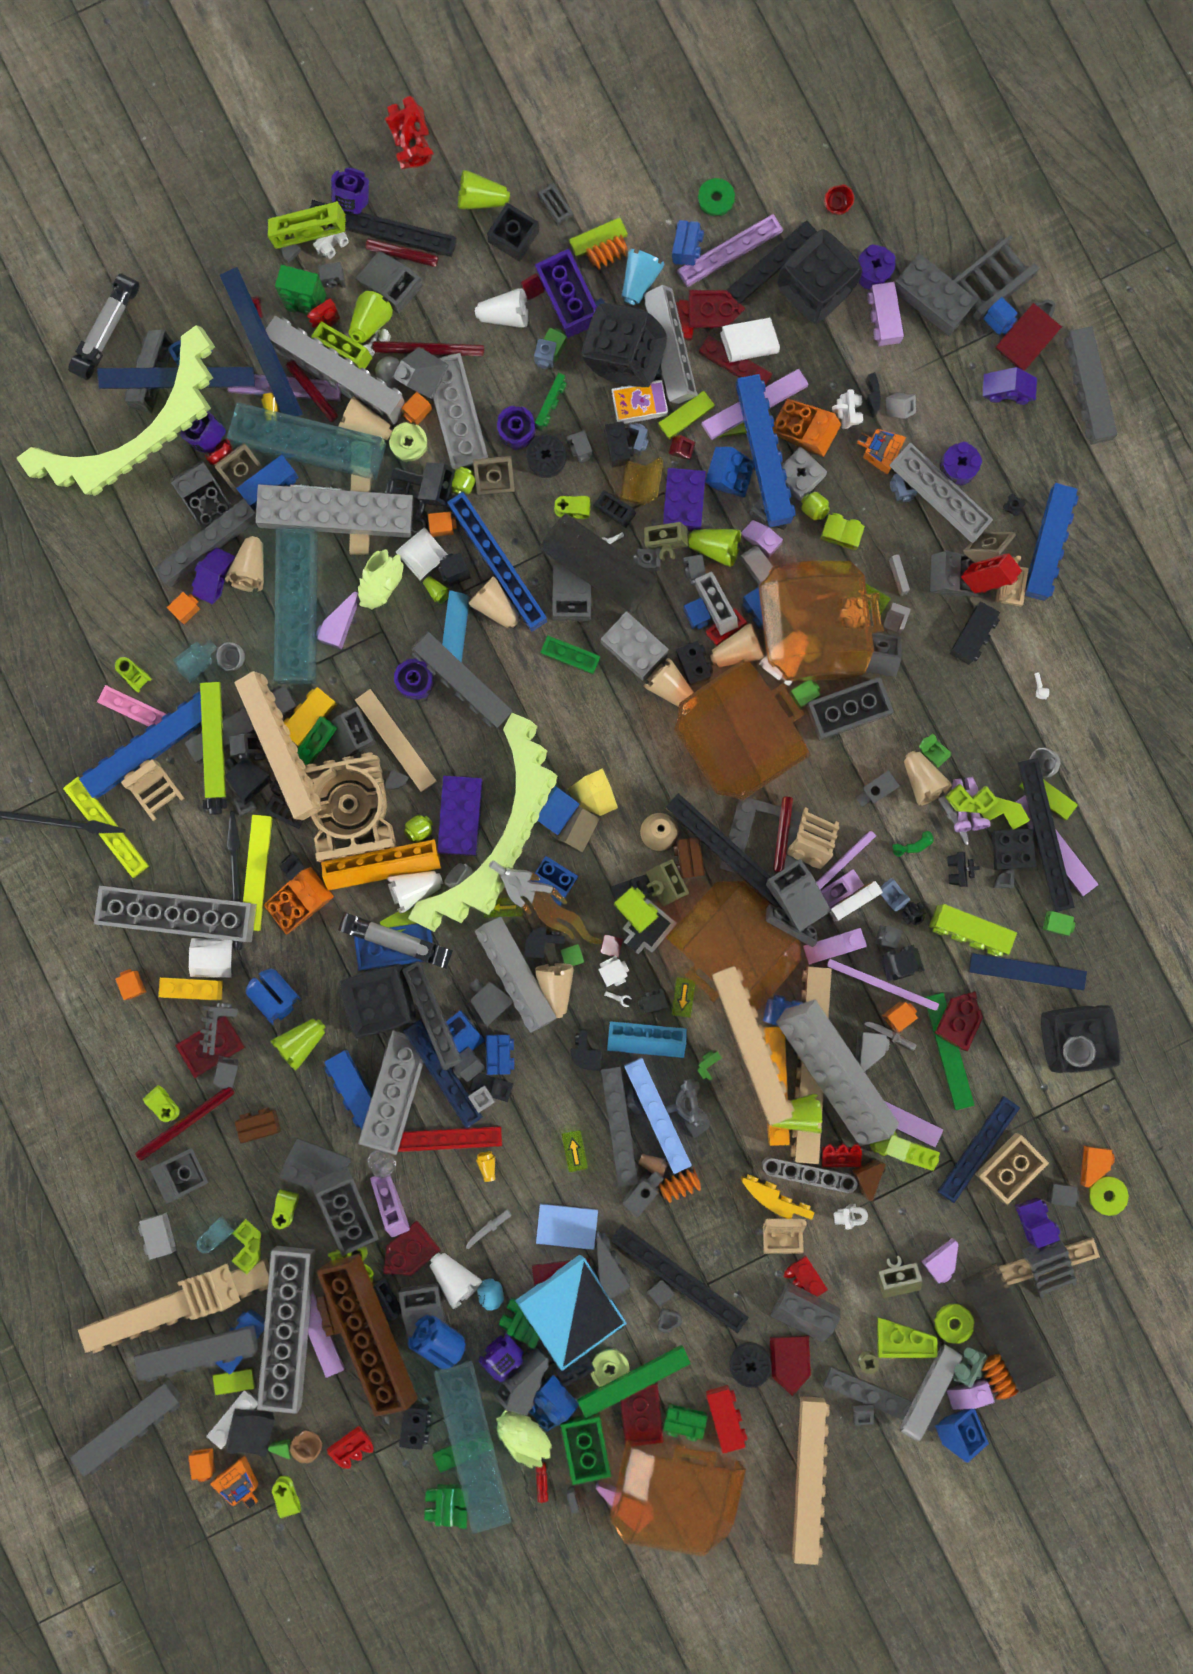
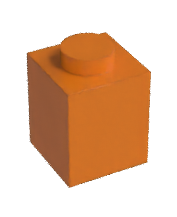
M418 392L401 407L404 419L410 424L413 422L415 425H419L432 411L431 404Z
M451 512L428 514L429 529L432 537L454 535L457 523L456 517H452Z
M184 592L167 607L183 624L187 623L200 610L196 605L199 601L192 594L187 596Z
M128 969L121 972L120 977L115 978L123 1000H129L146 993L138 971Z
M213 1448L194 1450L189 1455L191 1480L198 1479V1482L207 1481L215 1473Z

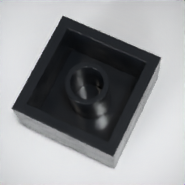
M506 203L487 232L488 243L520 262L540 232L539 222L511 204Z

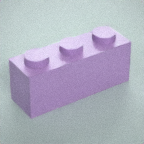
M895 282L872 285L870 292L867 293L868 304L872 305L870 317L871 321L875 323V329L873 330L874 339L878 341V346L901 343L904 335Z

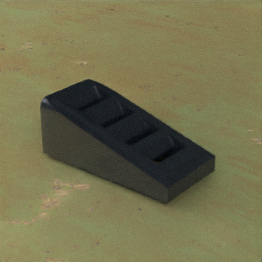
M603 490L593 504L595 508L624 528H627L636 515L634 508ZM608 498L609 501H608L607 504L603 507V506H602L603 503H604L605 500ZM613 503H615V505L613 506V508L611 509V511H609V508L611 507V505H612ZM621 507V510L619 511V513H618L617 515H615V513L617 512V510Z
M274 795L271 796L264 810V813L297 829H300L304 821L297 819L296 823L292 822L294 819L292 813L289 819H286L289 806L286 801ZM275 802H278L279 804L275 812H272L271 810ZM284 805V806H286V808H285V810H284L282 816H280V815H278V814H279V812H280L282 806Z

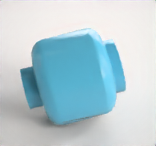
M486 1279L478 1286L477 1294L480 1305L486 1310L499 1308L500 1304L504 1301L501 1283L494 1281V1279Z

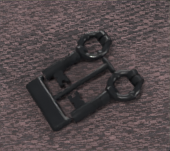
M394 468L391 480L387 482L385 493L402 495L400 491H403V488H396L394 486L395 481L393 480L396 479L408 483L405 495H408L411 484L421 486L423 475ZM412 491L413 499H418L419 493ZM419 500V506L416 514L412 516V521H421L422 529L425 528L427 530V521L423 516L426 503ZM412 529L411 536L413 537L419 531Z

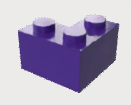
M1014 367L984 374L983 397L989 399L990 402L999 403L1003 399H1012L1017 404L1025 405L1029 401L1036 400L1037 378L1020 368Z
M217 547L211 553L208 552L202 562L199 561L195 567V572L197 573L192 582L194 587L192 595L213 605L222 595L226 574L236 556Z
M1036 1197L1015 1205L1026 1238L1030 1244L1040 1248L1060 1241L1058 1236L1060 1229L1056 1222L1054 1223L1048 1219L1046 1214L1048 1208L1044 1201Z

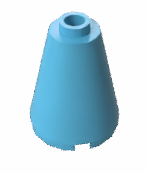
M630 249L628 253L622 291L624 302L632 306L635 303H640L644 293H647L665 265L663 261L659 264L657 257L639 250L638 254L633 253L635 249Z

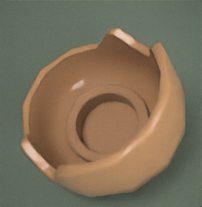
M307 1430L295 1436L290 1445V1453L299 1463L314 1461L322 1450L320 1437L314 1432Z

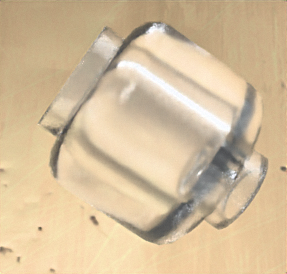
M379 1150L373 1151L367 1160L369 1169L378 1178L388 1177L396 1167L392 1155Z

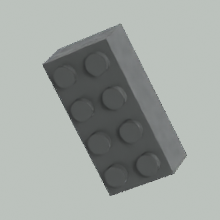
M920 253L895 281L896 294L949 337L973 310L978 301Z
M881 677L806 704L818 741L880 720L894 713Z
M348 1166L311 1182L316 1198L342 1256L378 1240V1236Z

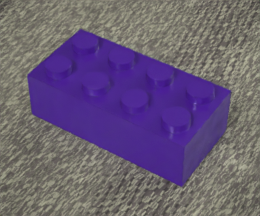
M570 249L535 264L540 281L567 338L587 330L597 306Z
M443 776L437 851L439 854L478 857L483 790L482 778Z

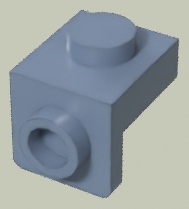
M538 339L534 354V361L538 367L548 369V367L553 368L556 342Z
M638 423L630 424L629 433L637 435L633 454L640 456L642 450H646L649 442L646 439L648 429H645V426Z
M898 473L894 474L891 479L892 481H890V488L892 492H895L897 501L903 500V502L913 500L918 492L915 489L906 491L904 479Z
M892 878L880 887L883 892L880 895L895 911L903 909L907 902L910 901V898Z

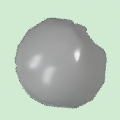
M390 356L381 358L376 365V378L382 379L389 388L398 386L400 382L394 379L393 376L400 361Z
M234 642L223 643L217 649V665L224 669V671L239 669L245 660L243 649Z
M1038 748L1032 752L1029 760L1038 758L1043 778L1052 777L1059 771L1061 761L1055 751L1050 748Z
M459 863L448 873L444 883L449 888H453L472 875L473 870L466 863L464 865Z
M1082 1036L1071 1037L1064 1044L1063 1054L1071 1065L1083 1067L1093 1061L1095 1048L1091 1041Z

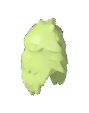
M387 549L373 553L367 561L365 569H363L362 579H359L358 597L360 599V606L372 610L387 602L402 578L403 563L401 562L400 555L397 554L393 558L388 557Z
M504 1410L502 1415L496 1418L499 1439L503 1441L504 1446L507 1447L512 1457L529 1468H533V1466L542 1467L541 1458H550L549 1449L552 1446L545 1432L539 1427V1424L532 1421L531 1417Z

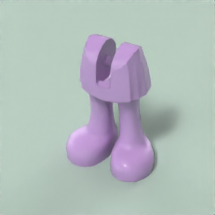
M973 777L965 778V789L971 797L979 790ZM961 778L953 779L952 789L958 784L963 786ZM958 811L959 819L954 828L955 832H967L971 830V827L972 831L990 827L991 825L989 819L981 818L980 813L970 812V823L967 812Z

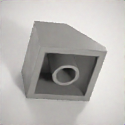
M857 1032L855 1059L865 1072L885 1055V1050L888 1051L889 1039H887V1035Z

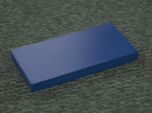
M419 924L390 927L394 930L405 929L402 933L433 943L431 930ZM354 936L358 971L395 966L396 964H411L418 961L425 962Z

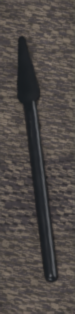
M0 811V819L84 829L92 834L126 832L123 828L95 820L82 822Z
M231 811L227 847L230 850L232 898L233 901L240 902L238 861L240 839L235 813ZM235 941V948L241 950L243 942Z

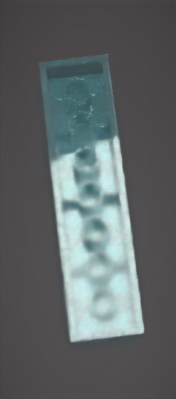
M239 402L236 403L227 439L234 446L239 447L245 443L250 450L275 456L283 455L287 459L377 480L386 447L382 437Z
M276 529L274 681L277 684H316L318 534L314 529Z
M472 1360L454 1364L453 1367L448 1369L439 1368L433 1370L472 1533L475 1534L511 1523Z

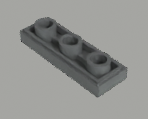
M769 905L766 908V922L811 947L817 944V930L810 925L799 932L781 908H776L773 905Z

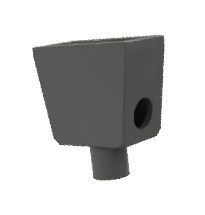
M888 770L863 787L864 792L857 796L856 799L861 807L870 801L874 804L900 785ZM874 787H878L880 789V792L876 795H873L871 793V790Z
M475 979L469 985L476 994L470 1001L486 1026H489L514 1003L507 993L492 982L484 986L478 979Z
M654 1171L650 1177L644 1175L638 1181V1184L625 1196L623 1205L637 1218L659 1193L658 1185L664 1179L662 1175L657 1171Z

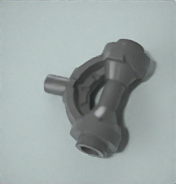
M694 1079L685 1080L683 1085L680 1086L681 1090L675 1099L676 1104L666 1106L667 1113L678 1111V1114L689 1121V1124H693L694 1127L703 1126L708 1117L699 1108L696 1097L700 1090V1084ZM687 1097L690 1101L691 1111H689L685 1106V1100Z

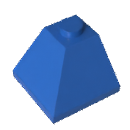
M964 1409L949 1415L935 1426L942 1445L965 1462H970L989 1444L975 1409Z

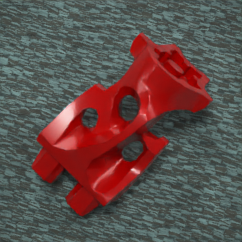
M408 96L402 100L405 109L400 110L398 104H392L387 107L389 116L385 118L396 146H401L404 150L396 154L401 169L424 166L431 161V157L434 155L433 150L429 147L424 137L429 135V130L425 123L423 107L417 105L413 97ZM416 122L420 124V129L417 127ZM414 138L416 145L410 147V140Z

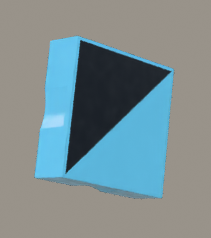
M580 1254L558 1269L548 1280L537 1284L515 1300L561 1370L567 1368L627 1324L613 1301L609 1299L585 1258Z

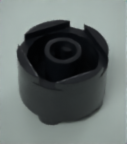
M909 945L900 950L901 952L899 953L893 950L882 955L880 960L887 982L915 975L914 973L918 971L919 973L925 971L918 948H915L914 945Z

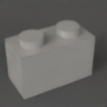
M167 1212L139 1221V1233L144 1238L145 1244L143 1248L149 1260L171 1254L177 1250Z

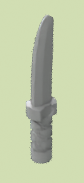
M945 795L938 799L948 814V819H951L955 825L959 819L956 810L954 811L951 804L944 797ZM959 832L964 844L968 845L967 833Z
M865 1022V1026L887 1035L892 1039V1042H897L911 1051L915 1050L917 1045L900 1036V1033H895L876 1023Z
M507 1209L493 1221L487 1222V1225L469 1240L466 1248L469 1249L491 1230L495 1231L497 1226L512 1216L510 1211Z

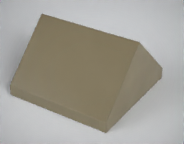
M245 443L214 465L236 495L239 494V491L236 489L263 469Z
M511 456L473 459L477 495L515 491Z
M983 531L975 542H971L966 547L964 554L975 563L997 557L1016 536L1015 532Z
M578 806L561 832L557 835L550 831L549 836L583 853L600 818Z

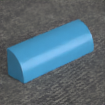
M449 591L442 645L462 663L470 597L463 593Z
M610 1022L607 1051L684 1058L687 1029Z

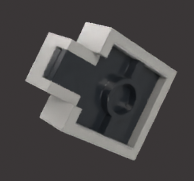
M648 899L645 900L647 904L652 903ZM656 905L654 907L658 910L656 913L658 918L641 933L629 921L622 928L629 934L624 943L637 954L644 947L653 953L677 924Z

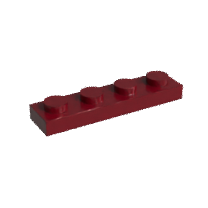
M709 335L699 349V354L738 378L760 374V378L764 380L766 386L772 377V373L749 359L729 362L724 344Z

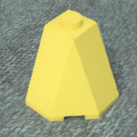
M603 769L583 777L568 788L571 798L580 804L579 807L596 815L602 816L618 809L611 786Z

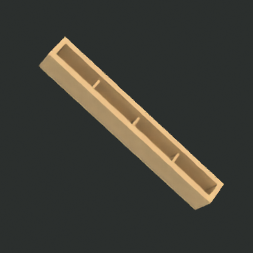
M252 671L234 683L293 818L304 820L322 810L320 798L312 788L313 782L304 770L305 764L299 758L297 746L289 736L290 730L284 724L282 712L274 702L275 696L267 686V678L263 674Z
M735 966L712 974L768 1124L771 1126L792 1118L791 1112L794 1111L791 1101H787L784 1093L787 1090L783 1081L779 1082L777 1074L780 1073L776 1062L772 1063L770 1059L772 1051L769 1044H765L762 1037L765 1036L762 1026L757 1025L755 1020L758 1015L755 1007H750L748 999L751 997L747 987L743 988L741 980L744 979L740 969L736 970Z
M800 1396L792 1551L793 1561L798 1564L818 1565L819 1558H822V1545H819V1539L823 1538V1525H820V1519L824 1517V1505H821V1499L825 1497V1485L822 1484V1479L826 1477V1464H823V1459L827 1457V1444H824V1439L828 1437V1424H825V1419L829 1417V1404H826L824 1398Z

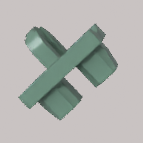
M967 1347L963 1353L964 1358L962 1362L957 1364L954 1369L953 1379L971 1388L976 1378L978 1380L981 1378V1369L988 1357L981 1352Z

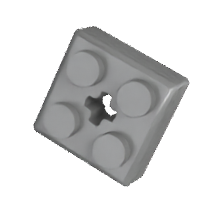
M799 447L782 465V469L786 470L787 480H785L786 487L790 488L791 493L799 501H802L803 497L809 494L827 474V471L802 447ZM798 471H799V472L803 471V472H804V477H803L802 475H801L800 477H798V476H797Z

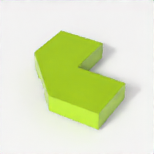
M958 784L944 796L952 807L959 812L986 813L999 801L987 786H984L971 797L964 787Z
M996 797L999 801L986 813H981L983 818L989 819V821L1004 813L1013 830L1030 821L1020 803Z
M245 1219L232 1233L245 1245L232 1262L247 1275L261 1260V1232Z

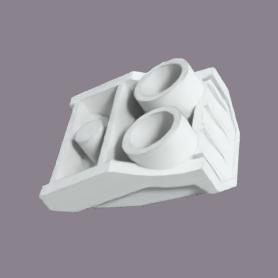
M425 528L395 551L419 580H422L426 574L438 566L445 555H448Z
M191 938L189 947L190 977L232 978L231 957L233 940Z

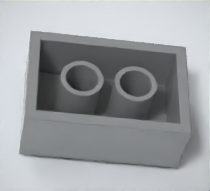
M627 611L601 638V644L642 681L669 651L664 644Z

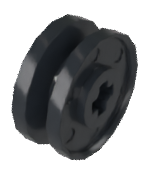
M541 435L529 443L526 450V459L530 470L535 475L542 478H551L563 470L566 464V451L558 438L551 435ZM549 454L550 458L546 457L543 459V455L547 456Z
M746 1342L733 1350L730 1356V1370L738 1384L748 1388H755L768 1380L771 1373V1361L767 1351L761 1345ZM748 1362L751 1364L753 1362L754 1367L750 1366L749 1368H747L746 1363Z

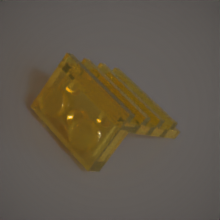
M659 457L646 466L630 461L626 462L620 499L644 506L646 503L653 501L654 498L656 499L658 497L663 458Z

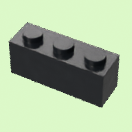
M980 601L949 654L968 665L973 661L976 662L982 653L979 651L981 646L986 645L991 637L989 635L992 628L995 629L1000 621L998 616L1001 612Z

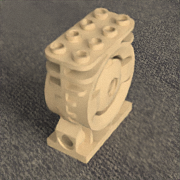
M372 752L364 753L361 755V758L354 759V756L344 757L341 762L329 760L323 762L324 765L316 766V764L305 765L304 770L312 780V788L320 799L326 798L334 786L344 781H357L369 789L376 788V791L367 792L357 784L345 783L336 787L331 792L327 801L320 803L322 810L311 816L319 829L314 838L316 861L323 862L397 847L393 826L384 820L387 800L380 758L373 755ZM353 800V808L347 810L345 808L346 801ZM372 809H377V812L372 814L366 824L356 829H342L331 821L325 823L322 821V819L333 818L343 826H356L368 818ZM374 833L375 843L359 844V840L365 839ZM335 838L342 841H350L351 845L337 849Z

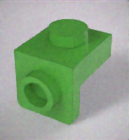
M934 734L924 738L919 746L921 753L937 768L951 756V752L937 741Z
M712 1050L702 1056L704 1060L698 1063L700 1068L697 1069L702 1078L705 1079L707 1077L709 1081L713 1078L706 1069L722 1058L718 1051L713 1053Z

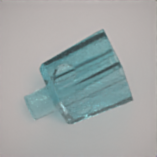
M210 640L203 646L195 642L173 660L177 671L191 684L211 665L212 659L210 655L217 650V647Z

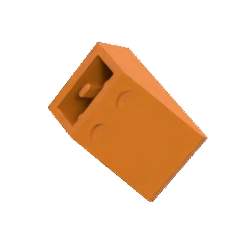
M787 399L772 429L773 433H776L782 439L802 447L807 452L824 457L841 423L835 413Z
M309 867L285 884L264 904V907L284 933L288 935L325 906L334 896L327 890L326 885L312 867Z

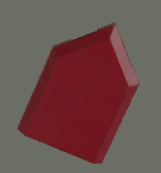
M689 290V328H722V326L730 325L746 309L727 290Z
M975 991L951 998L935 1031L936 1035L964 1051L969 1050L983 1019L976 1000L978 998Z
M417 1220L409 1226V1231L398 1235L386 1245L383 1274L412 1276L429 1262L432 1257L441 1252L439 1246Z
M809 1335L770 1337L772 1378L793 1396L811 1376Z

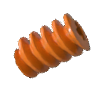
M621 234L620 239L614 236L613 241L607 239L606 244L600 242L599 247L593 245V251L590 248H586L591 266H596L598 269H601L600 263H603L606 267L607 260H610L613 264L614 257L620 261L621 254L626 258L628 257L627 246Z
M694 1167L693 1173L686 1169V1176L678 1172V1179L671 1175V1182L664 1178V1185L659 1184L664 1199L669 1203H672V1196L679 1200V1193L686 1197V1190L693 1194V1187L701 1191V1185Z
M1000 1354L989 1356L981 1371H988L984 1374L985 1378L991 1377L988 1384L995 1385L991 1391L992 1393L998 1392L995 1396L996 1400L1010 1398L1019 1392L1016 1389L1015 1382H1012L1013 1378L1009 1375V1370L1005 1367V1362L1001 1360Z

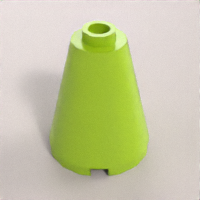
M468 170L462 171L461 187L458 194V209L504 207L505 203H509L510 192L507 191V187Z
M365 291L357 298L348 332L354 342L364 343L391 319L393 312L391 304L389 302L386 303L382 299L383 296L374 291Z
M694 529L692 533L689 532V548L727 567L735 564L739 553L737 548L738 542L741 543V530Z
M312 1018L272 1039L270 1042L274 1048L278 1049L279 1054L296 1071L325 1034L323 1029L326 1027L319 1019L315 1020Z
M810 1094L791 1100L794 1111L791 1112L793 1117L773 1124L772 1127L821 1133L822 1128H818V1123H822L820 1100L815 1099L818 1097V1094Z

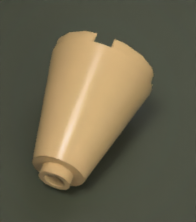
M352 396L343 414L342 422L340 421L337 429L341 433L382 443L384 439L388 441L392 432L389 429L390 424L354 396Z
M250 536L244 540L225 577L227 583L228 581L232 582V587L248 592H253V589L258 588V591L263 589V543L259 538Z
M494 576L468 602L472 608L506 628L509 626L513 628L520 621L518 618L520 616L519 612Z
M751 623L712 649L713 654L710 655L713 664H717L718 667L758 661L765 657L762 646L758 641V636Z
M667 658L665 660L667 664L664 666L661 663L647 679L649 684L644 683V687L683 710L686 708L691 709L696 703V695L673 661Z
M912 751L905 756L904 764L919 806L920 804L926 805L939 798L942 791L947 793L952 788L950 781L921 752Z
M652 814L641 825V839L651 850H667L675 844L678 838V826L675 820L667 814ZM657 827L664 828V831L659 832L657 830Z
M555 963V966L550 967L548 964L535 968L539 987L556 1018H561L563 1014L567 1013L574 972L571 964Z

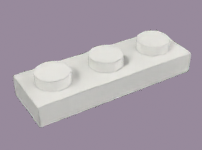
M244 1390L206 1437L222 1449L227 1442L234 1409L254 1410L258 1405V1398L250 1391Z

